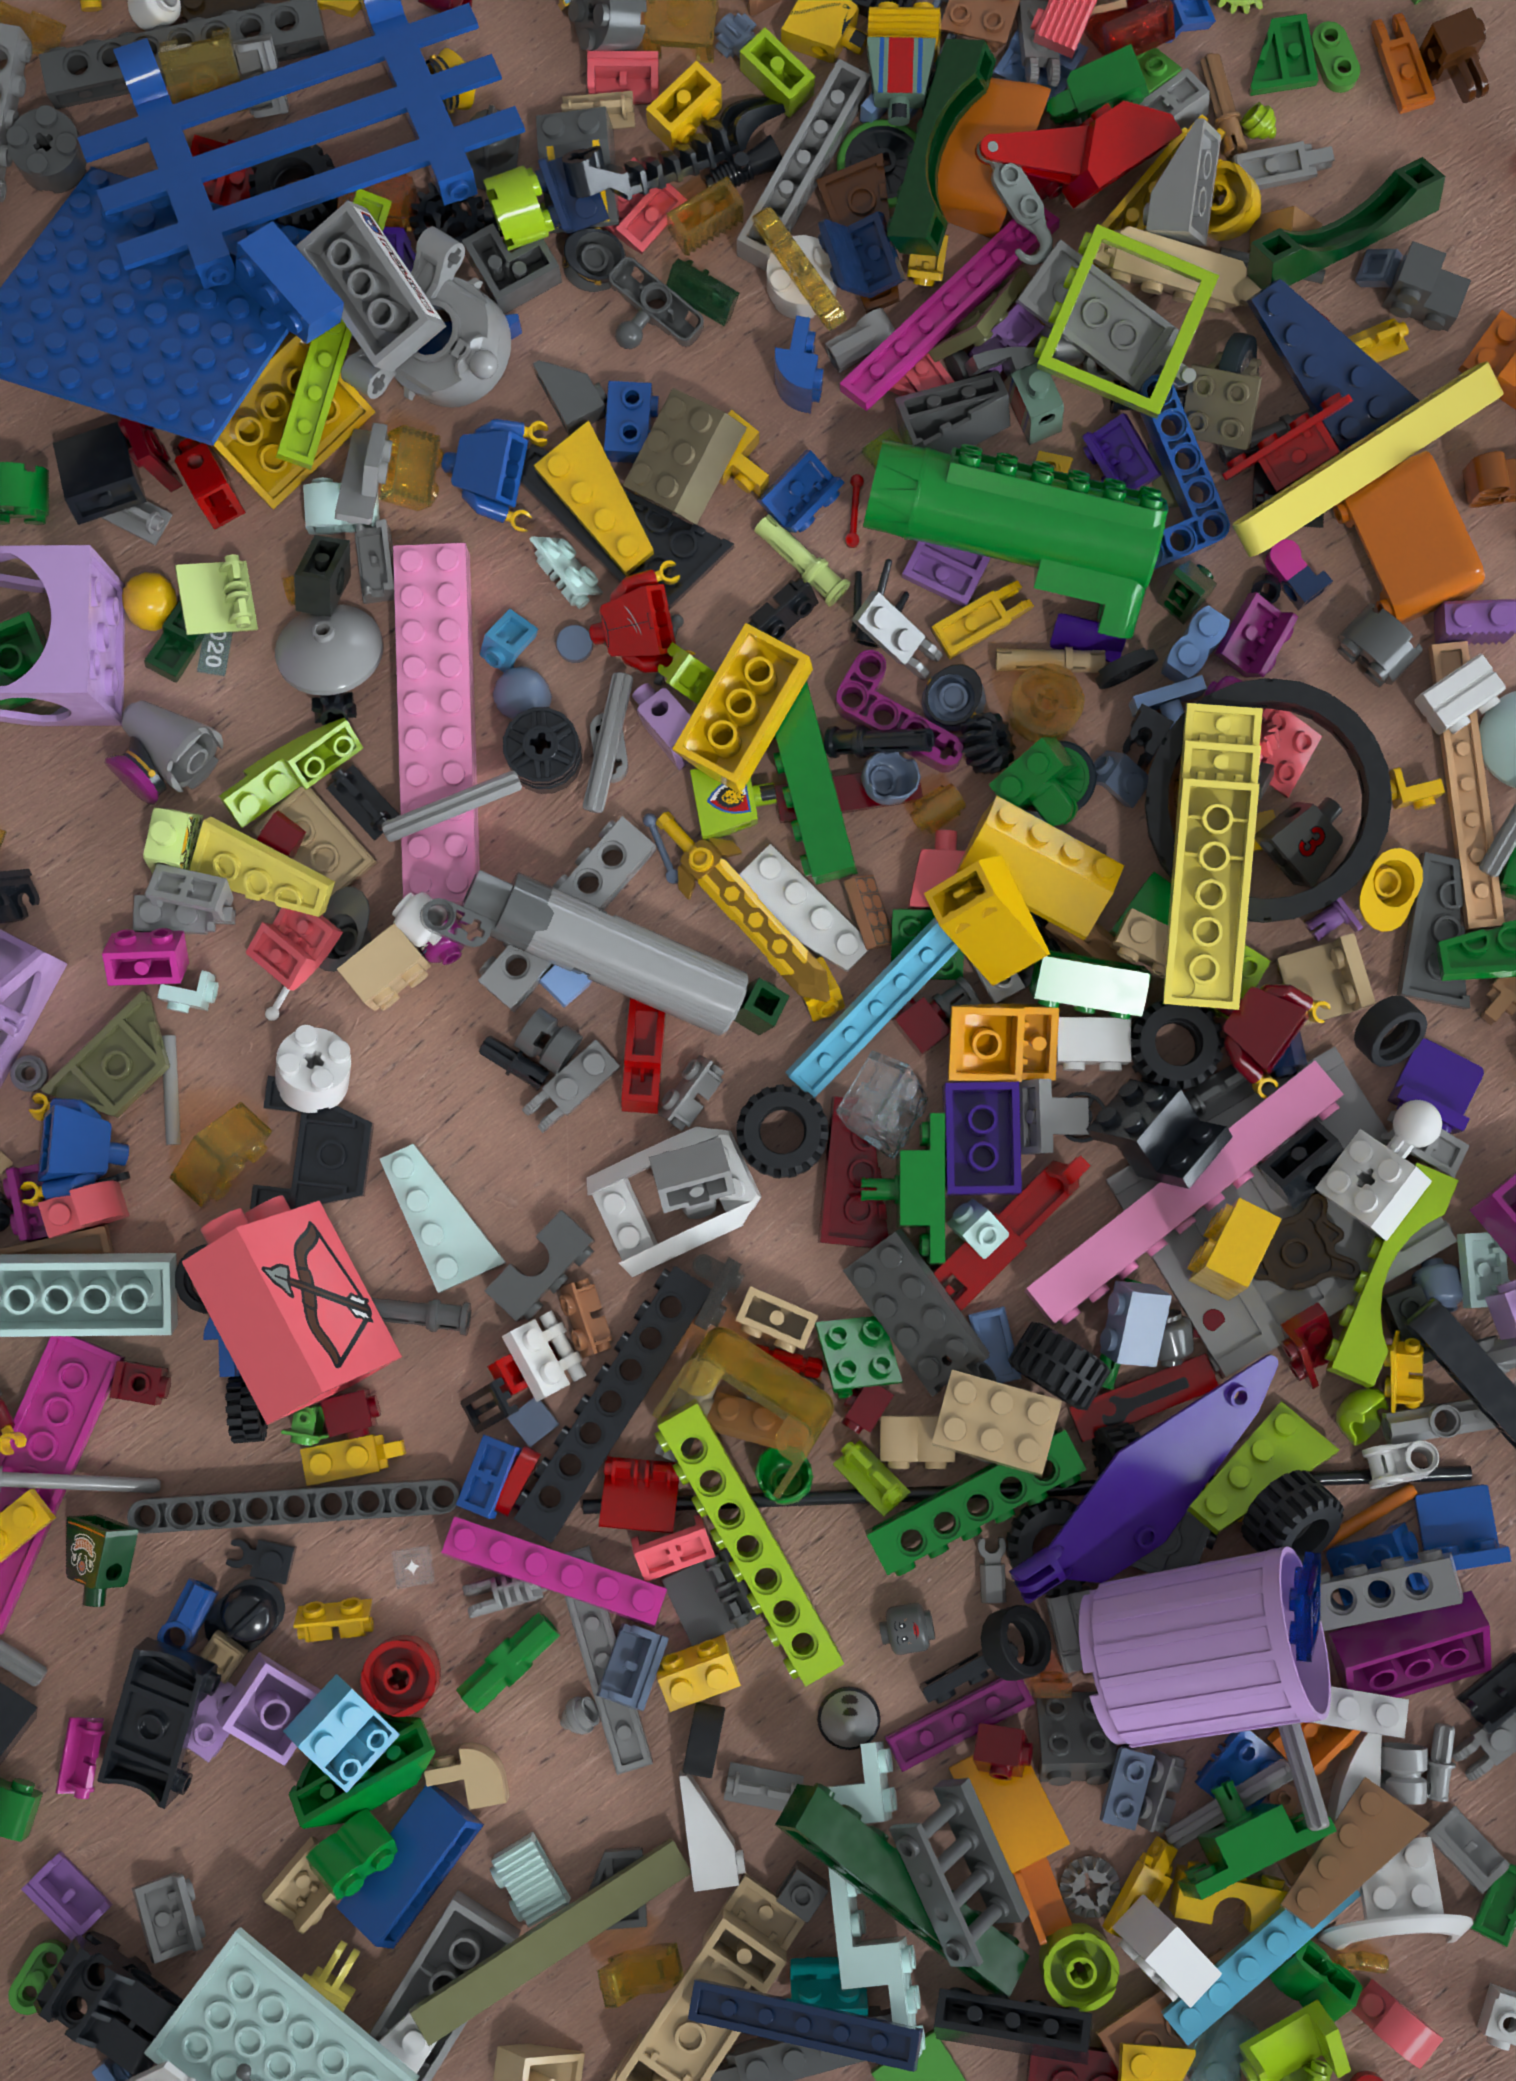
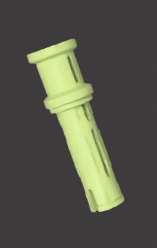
M770 514L757 524L754 532L770 544L788 563L795 567L802 575L801 579L804 583L809 582L812 587L826 598L825 603L828 606L834 605L845 594L851 582L848 579L842 580L828 567L829 562L825 558H816Z

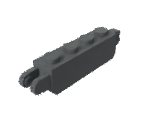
M869 2006L868 2017L892 2022L891 2008L881 2010L880 2006ZM757 2037L735 2045L734 2052L726 2054L727 2062L720 2063L712 2075L711 2081H794L863 2062L864 2060Z

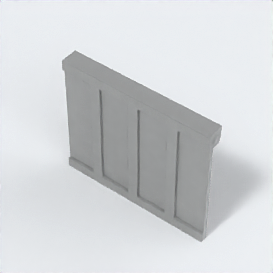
M1334 1046L1307 1062L1309 1065L1316 1061L1344 1094L1336 1101L1340 1107L1324 1121L1319 1116L1315 1118L1340 1141L1343 1149L1347 1147L1360 1129L1387 1146L1388 1142L1381 1138L1382 1133H1388L1346 1067L1345 1061ZM1308 1065L1298 1067L1296 1069L1297 1074L1301 1072L1304 1068H1306ZM1296 1075L1279 1078L1276 1080L1278 1088L1269 1084L1261 1089L1262 1093L1269 1097ZM1254 1093L1207 1122L1230 1128L1265 1099ZM1259 1162L1250 1170L1254 1176L1241 1187L1236 1189L1232 1184L1221 1192L1225 1199L1208 1212L1203 1207L1193 1215L1197 1221L1179 1235L1176 1230H1173L1164 1238L1168 1244L1152 1256V1259L1206 1346L1210 1357L1208 1359L1210 1365L1215 1372L1218 1371L1222 1379L1280 1346L1281 1341L1285 1339L1280 1324L1317 1302L1324 1308L1329 1317L1343 1309L1347 1304L1353 1303L1358 1293L1353 1291L1356 1279L1348 1281L1339 1278H1327L1313 1287L1298 1291L1283 1289L1268 1281L1252 1279L1246 1290L1228 1301L1188 1281L1192 1274V1271L1187 1269L1188 1264L1196 1249H1199L1205 1241H1208V1238L1204 1237L1203 1234L1211 1218L1215 1217L1216 1213L1221 1208H1224L1226 1203L1232 1205L1240 1197L1280 1218L1294 1216L1303 1209L1307 1199L1295 1209H1292L1270 1188L1259 1168L1262 1162ZM1131 1165L1105 1180L1123 1211L1160 1183L1138 1177ZM1316 1190L1314 1193H1312V1194H1316V1193L1321 1194V1193H1320L1319 1191H1317V1190ZM1327 1199V1219L1344 1231V1239L1335 1245V1251L1357 1261L1360 1271H1367L1372 1259L1367 1257L1368 1249L1374 1237L1380 1236ZM1442 1217L1426 1224L1410 1237L1395 1257L1388 1270L1385 1283L1457 1242L1450 1225L1445 1220L1443 1221ZM1211 1309L1219 1310L1225 1317V1322L1215 1331L1206 1329L1203 1324L1204 1314Z

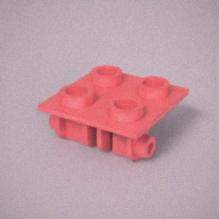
M1265 708L1263 709L1262 717H1265L1266 721L1271 719L1274 721V724L1277 725L1281 742H1279L1280 748L1272 751V757H1263L1260 760L1263 763L1274 765V776L1269 785L1286 798H1289L1322 735L1290 711Z

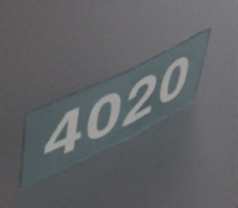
M233 632L205 634L202 640L197 672L225 676Z

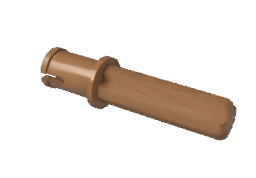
M1218 53L1206 54L1201 59L1200 65L1207 89L1210 91L1209 96L1216 117L1214 127L1215 129L1221 128L1226 132L1222 139L1226 157H1233L1235 155L1233 142L1236 144L1238 154L1245 153L1248 149L1240 125L1242 116L1239 112H1236L1221 56Z

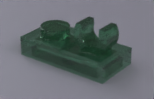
M678 258L672 264L666 286L695 310L725 326L732 317L740 293L710 276L709 270L705 269L701 272L692 266L694 261L687 260L684 262Z

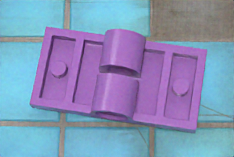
M918 541L902 573V578L959 606L965 607L968 605L991 558Z

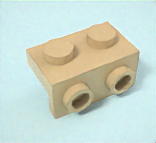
M312 1836L262 1894L264 1902L291 1919L296 1931L302 1935L310 1926L319 1922L325 1908L334 1899V1896L312 1872L307 1862L306 1856L320 1843V1841Z

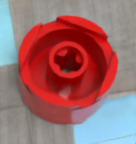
M399 1635L391 1637L377 1646L367 1657L360 1679L362 1693L369 1705L379 1712L393 1717L412 1715L422 1709L437 1691L441 1680L440 1661L433 1648L418 1636ZM398 1668L400 1671L406 1670L409 1674L405 1683L402 1679L397 1681L394 1679L393 1675L398 1671Z

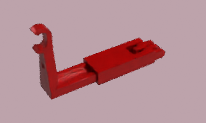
M1081 1155L1078 1158L1076 1157L1069 1165L1053 1160L998 1215L995 1212L993 1213L995 1218L1009 1232V1237L986 1259L980 1257L964 1241L945 1260V1263L941 1264L933 1272L941 1285L952 1274L964 1285L951 1298L960 1311L1027 1246L1024 1241L1080 1187L1079 1178L1091 1166ZM949 1284L944 1288L949 1296L955 1292Z

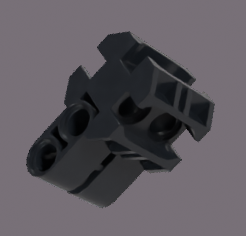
M95 1931L88 1932L85 1938L81 1935L76 1936L33 2003L38 2015L49 2023L58 2020L69 2028L66 2030L65 2035L71 2040L87 2047L98 2049L133 2075L150 2069L155 2062L146 2056L144 2052L183 2002V1999L153 1978L145 1962L136 1956L127 1958L120 1953L118 1949L121 1945L111 1937ZM101 1963L106 1966L104 1970L105 1981L99 1975ZM82 1998L87 2004L86 2014L80 2011L82 2008Z

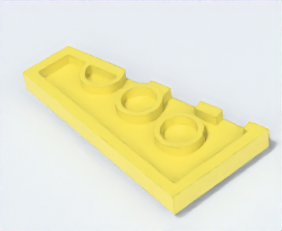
M211 816L203 820L189 868L191 871L227 878L231 891L245 894V898L260 901L261 899L275 902L278 907L316 917L326 912L335 881Z

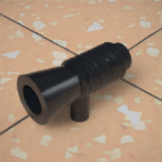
M769 135L748 152H738L732 160L724 161L713 169L710 168L709 173L704 175L703 178L712 196L717 193L722 196L724 193L732 191V188L736 189L737 186L740 187L741 184L744 185L745 182L748 183L750 180H754V176L775 171L782 160V156L773 137Z

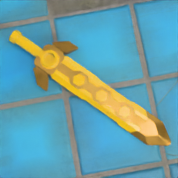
M664 812L657 819L656 825L661 830H664L684 852L680 860L681 866H678V889L690 900L696 886V880L699 886L728 918L734 921L767 957L768 962L799 996L824 1002L829 1001L830 992L827 971L761 902L758 895L731 865L721 858L723 856L728 858L742 854L740 848L731 840L710 838V841L705 839L699 840L695 843L677 824L674 816L670 812Z

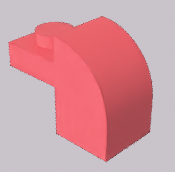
M104 1181L70 1190L71 1196L55 1197L38 1203L44 1226L50 1239L86 1227L108 1224L129 1217L120 1183L117 1181Z
M1373 1979L1361 1992L1356 2007L1351 2009L1377 2036L1419 2069L1422 2068L1443 2041V2038L1429 2025L1401 2004Z

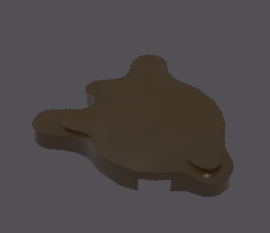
M1319 1193L1312 1194L1299 1213L1282 1218L1253 1279L1256 1281H1268L1283 1289L1298 1291L1313 1287L1327 1278H1339L1349 1281L1358 1277L1360 1273L1358 1262L1335 1251V1245L1344 1239V1231L1327 1219L1328 1202L1326 1197Z

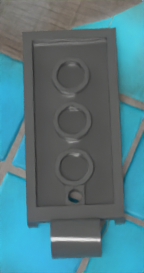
M901 1228L843 1270L932 1397L939 1393L943 1386L948 1384L952 1370L996 1382L994 1372L983 1362L989 1358L990 1352Z

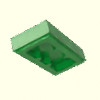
M1509 1863L1507 1871L1485 1891L1474 1917L1473 1925L1470 1927V1930L1503 1947H1508L1516 1928V1866Z

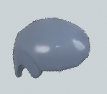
M521 666L507 669L496 681L493 699L497 709L504 716L513 720L519 713L533 707L550 708L552 694L548 683L539 673Z
M899 752L875 753L865 762L861 774V782L867 795L882 805L901 804L918 789L921 779L916 761L903 758Z

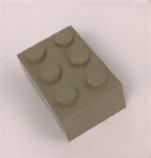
M672 388L623 486L644 499L697 525L747 427L727 413Z

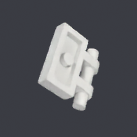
M552 1310L539 1317L545 1331H541L536 1319L502 1336L536 1402L570 1385L564 1373L565 1370L569 1372L573 1382L586 1376L580 1363L583 1361L578 1351L574 1352L564 1334L567 1330L563 1322L558 1323ZM549 1341H552L561 1360L558 1361L548 1344Z

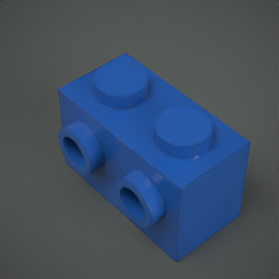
M608 382L604 452L609 462H635L651 431V417H658L659 396H653L652 383Z

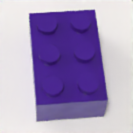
M1019 1082L945 1083L942 1086L943 1113H945V1196L1018 1195L1022 1193Z

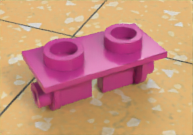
M69 1717L55 1793L74 1794L75 1798L89 1799L90 1792H94L93 1781L96 1759L99 1754L101 1737L105 1735V1730L102 1729L104 1718Z

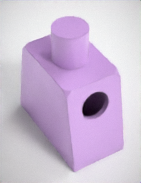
M645 683L638 687L632 695V698L639 705L637 708L638 715L645 729L680 771L689 762L675 753L672 748L691 716L666 688L656 692L649 683Z

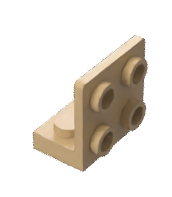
M1354 933L1339 937L1331 943L1281 956L1276 960L1283 984L1296 987L1311 996L1313 1000L1325 1001L1330 1004V1010L1318 1006L1316 1015L1319 1019L1327 1020L1376 1004ZM1307 1020L1306 1023L1304 1024V1026L1309 1025V1024H1313V1023H1316V1022H1312V1021Z

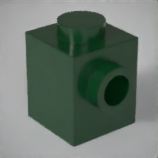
M760 977L747 985L744 1000L736 1018L733 1020L758 1036L775 1027L790 997L775 985Z

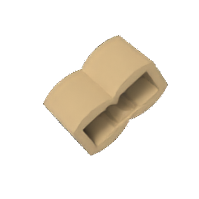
M881 1415L880 1461H888V1468L909 1469L910 1462H925V1469H947V1462H955V1452L932 1445L939 1416Z

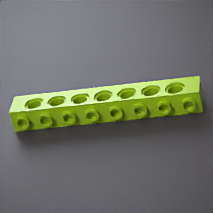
M696 1398L658 1419L657 1426L660 1430L654 1434L665 1453L671 1450L678 1463L673 1465L677 1476L683 1485L690 1482L696 1496L691 1498L694 1506L702 1518L708 1515L715 1528L710 1530V1533L720 1550L727 1548L733 1560L728 1565L738 1583L745 1580L750 1588L751 1593L746 1595L756 1615L763 1612L770 1625L766 1626L765 1630L775 1648L782 1645L788 1655L787 1658L783 1659V1662L793 1680L800 1677L806 1687L844 1665L841 1654ZM691 1437L697 1438L702 1442L701 1450L695 1455L685 1454L681 1449L682 1443ZM714 1470L721 1475L720 1481L716 1486L705 1487L700 1483V1477L705 1471ZM723 1504H736L739 1507L736 1517L730 1520L721 1518L718 1515V1511ZM745 1535H750L757 1539L756 1547L749 1552H743L737 1548L738 1540ZM762 1568H770L775 1571L774 1579L768 1584H761L755 1580L756 1573ZM787 1600L793 1603L792 1612L786 1616H778L773 1612L775 1605L780 1601ZM799 1633H807L812 1637L810 1644L805 1648H796L792 1645L793 1638Z

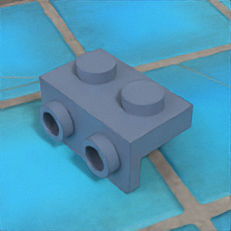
M1127 1743L1119 1747L1100 1814L1102 1822L1131 1830L1136 1829L1155 1759L1154 1755L1140 1747L1131 1748Z

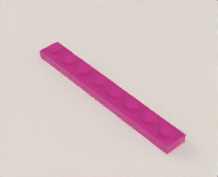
M1044 208L1046 225L1052 235L1059 229L1060 219ZM1012 219L839 383L840 392L865 411L871 408L1023 263L1015 255L1016 249H1021L1025 254L1031 255L1040 247L1036 236Z

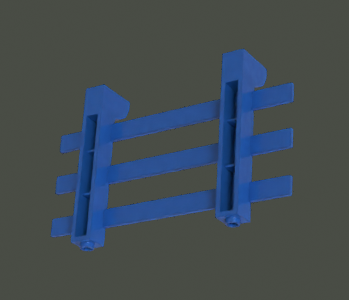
M360 0L364 19L371 37L176 104L171 102L147 38L113 49L138 117L77 137L84 158L89 163L148 142L158 169L96 190L106 216L168 195L179 222L116 244L125 270L127 271L189 249L204 290L216 285H222L235 278V266L224 240L225 236L426 166L430 171L444 206L477 195L478 191L473 170L465 153L526 132L524 124L516 107L513 106L454 127L442 100L502 80L493 55L490 54L431 75L420 48L478 29L479 25L470 4L467 3L408 23L401 0ZM383 62L394 87L194 157L183 133L185 129ZM404 113L415 136V141L216 210L212 209L203 185L207 181Z

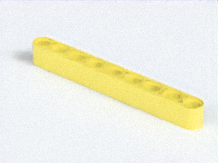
M1485 361L1468 369L1236 520L1232 526L1248 556H1256L1271 548L1500 398L1504 392L1489 362Z

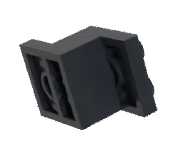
M1130 1079L1119 1089L1117 1095L1098 1113L1096 1119L1086 1129L1093 1140L1117 1145L1138 1177L1190 1189L1233 1137L1227 1126L1200 1121L1181 1089Z

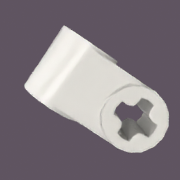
M1414 1441L1396 1445L1386 1444L1362 1450V1455L1364 1458H1367L1372 1480L1369 1482L1371 1489L1426 1478L1439 1463V1453L1436 1447L1427 1441ZM1411 1453H1422L1427 1458V1468L1420 1469L1415 1467L1411 1461Z

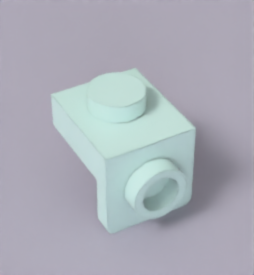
M202 970L197 991L160 984L157 998L167 1002V1009L189 1013V1008L191 1007L208 1011L209 1003H214L216 1000L219 985L218 982H215L214 974Z
M973 1198L968 1203L960 1205L954 1211L953 1217L946 1223L955 1234L966 1241L983 1259H986L1009 1237V1232L995 1216Z

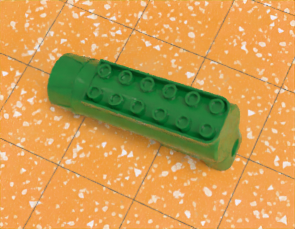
M883 439L862 528L896 535L904 538V540L935 544L1034 568L1035 589L1099 603L1097 610V619H1099L1098 633L1125 639L1133 637L1145 591L1151 580L1159 554L1169 510L1167 500L1161 497L1162 492L1148 486H1141L1140 490L1125 487V482L1114 478H1105L1104 482L1089 479L1090 474L1075 469H1070L1068 474L1054 471L1053 465L1041 461H1033L1032 465L1018 462V457L1007 453H997L996 457L982 454L983 450L969 444H962L961 448L953 447L951 454H947L927 446L922 448Z

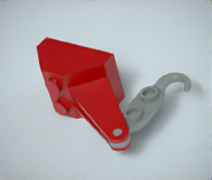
M1123 101L1113 108L1107 103L1091 114L1089 119L1076 127L988 134L979 141L975 148V155L981 163L992 167L991 182L1013 219L1032 232L1040 243V249L1035 255H1028L1021 249H1016L1015 255L1020 261L1029 265L1043 263L1053 248V239L1046 225L1043 202L1025 174L1063 183L1062 192L1074 209L1156 155L1183 132L1171 113L1128 101Z

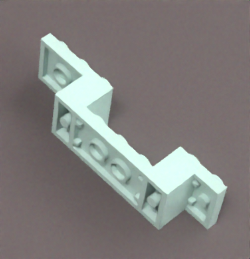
M883 1741L860 1744L865 1782L828 1786V1788L835 1793L833 1799L840 1805H848L857 1810L862 1815L861 1821L864 1824L885 1822L892 1819L893 1811H897L895 1787L889 1788L887 1773L893 1772L890 1748L884 1749ZM828 1867L842 1990L888 1985L892 2022L923 2029L919 2052L920 2057L926 2045L923 2025L917 2026L915 2013H917V2009H921V2000L918 1985H912L911 1981L912 1969H916L914 1946L907 1945L906 1936L861 1941L862 1934H866L864 1910H858L856 1897L861 1892Z

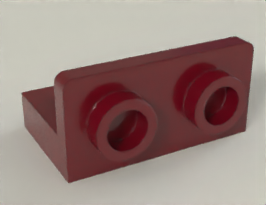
M1319 1302L1280 1324L1285 1338L1281 1341V1345L1287 1356L1291 1359L1288 1362L1289 1368L1299 1382L1305 1379L1312 1389L1319 1386L1314 1368L1329 1362V1360L1324 1359L1331 1340L1334 1338L1327 1313Z

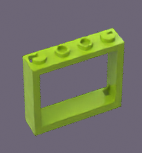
M1097 224L1093 234L1086 231L1078 253L1083 254V258L1078 269L1071 266L1063 288L1068 289L1066 298L1063 303L1056 301L1048 320L1054 326L1048 338L1041 336L1033 356L1039 358L1037 369L1157 419L1220 275ZM1102 242L1200 283L1150 398L1052 358Z

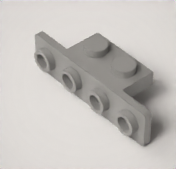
M373 423L372 431L353 429L335 509L336 520L347 521L352 524H371L379 484H386L388 462L390 463L393 441L388 440V425Z

